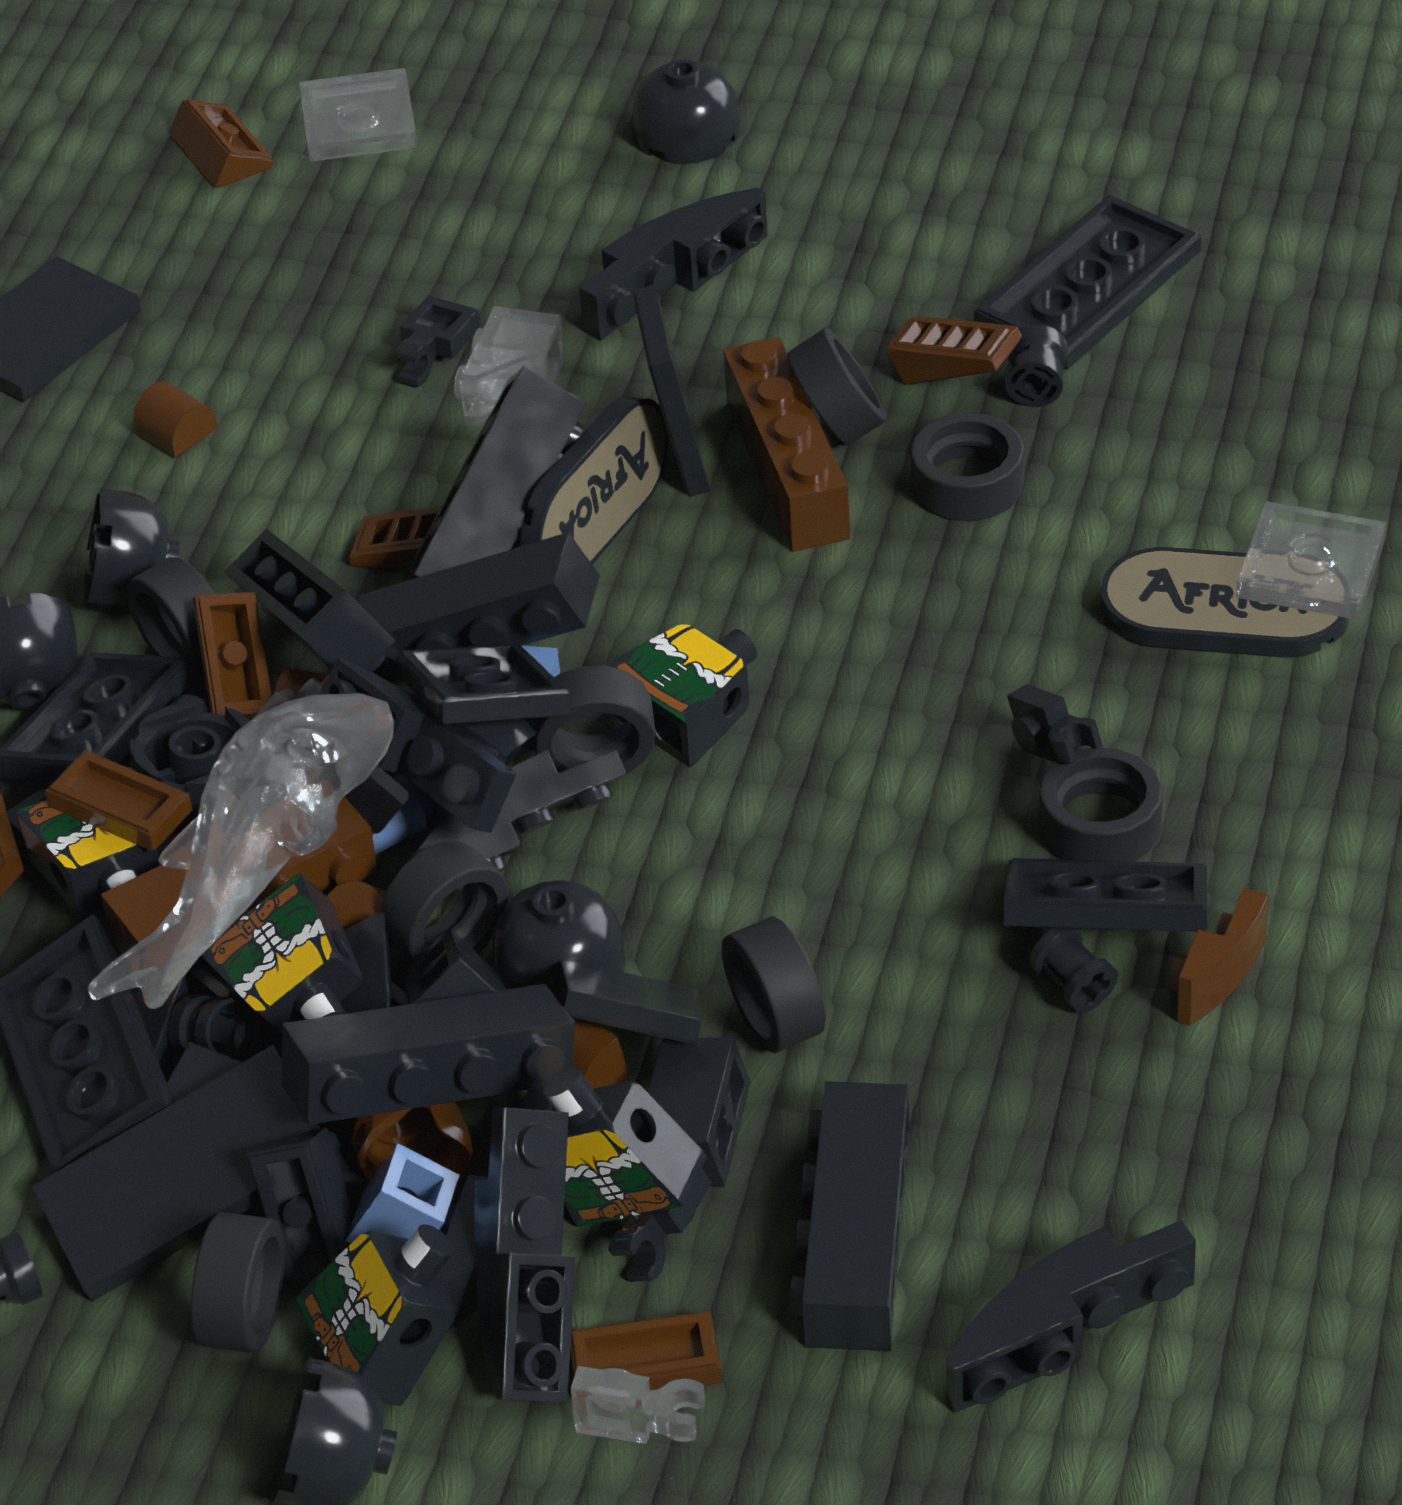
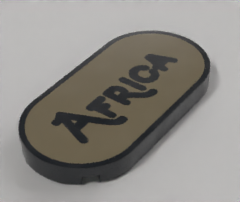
M630 395L620 396L596 418L534 488L527 508L535 511L532 516L531 525L523 523L520 533V546L569 532L591 564H594L651 498L660 482L667 458L669 436L660 405L656 401Z
M1153 547L1127 554L1117 560L1107 570L1101 586V609L1104 618L1110 625L1113 621L1115 625L1121 628L1122 636L1141 645L1275 657H1300L1320 651L1322 643L1329 641L1332 637L1334 643L1344 634L1349 623L1350 593L1343 579L1335 571L1319 562L1306 558L1174 547Z

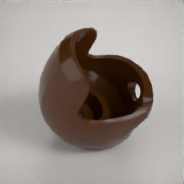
M455 1102L355 1118L351 1145L360 1173L367 1184L370 1183L397 1143L459 1174L457 1184L465 1177L472 1159V1142L465 1119Z

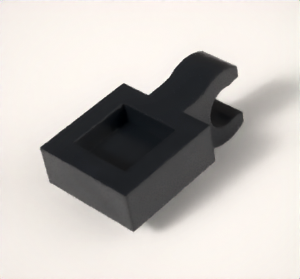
M428 295L400 326L401 343L395 351V357L406 360L407 363L404 369L397 375L398 381L420 387L427 380L436 355L452 359L480 328L478 309Z
M1028 684L1007 695L1014 718L1011 723L1012 732L1018 744L1023 748V751L1052 762L1072 764L1077 761L1074 751L1079 750V746H1089L1094 749L1103 746L1095 720L1070 715L1064 697Z
M701 1169L683 1207L617 1219L622 1229L613 1235L608 1251L612 1256L635 1254L634 1264L627 1274L630 1282L652 1281L660 1275L665 1262V1235L683 1232L685 1227L694 1218L696 1208L712 1183L703 1169Z

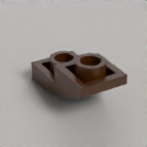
M1243 888L1233 914L1222 913L1216 933L1198 929L1188 955L1177 954L1171 970L1169 992L1178 994V1023L1192 1025L1209 1014L1247 976L1267 940L1269 894Z

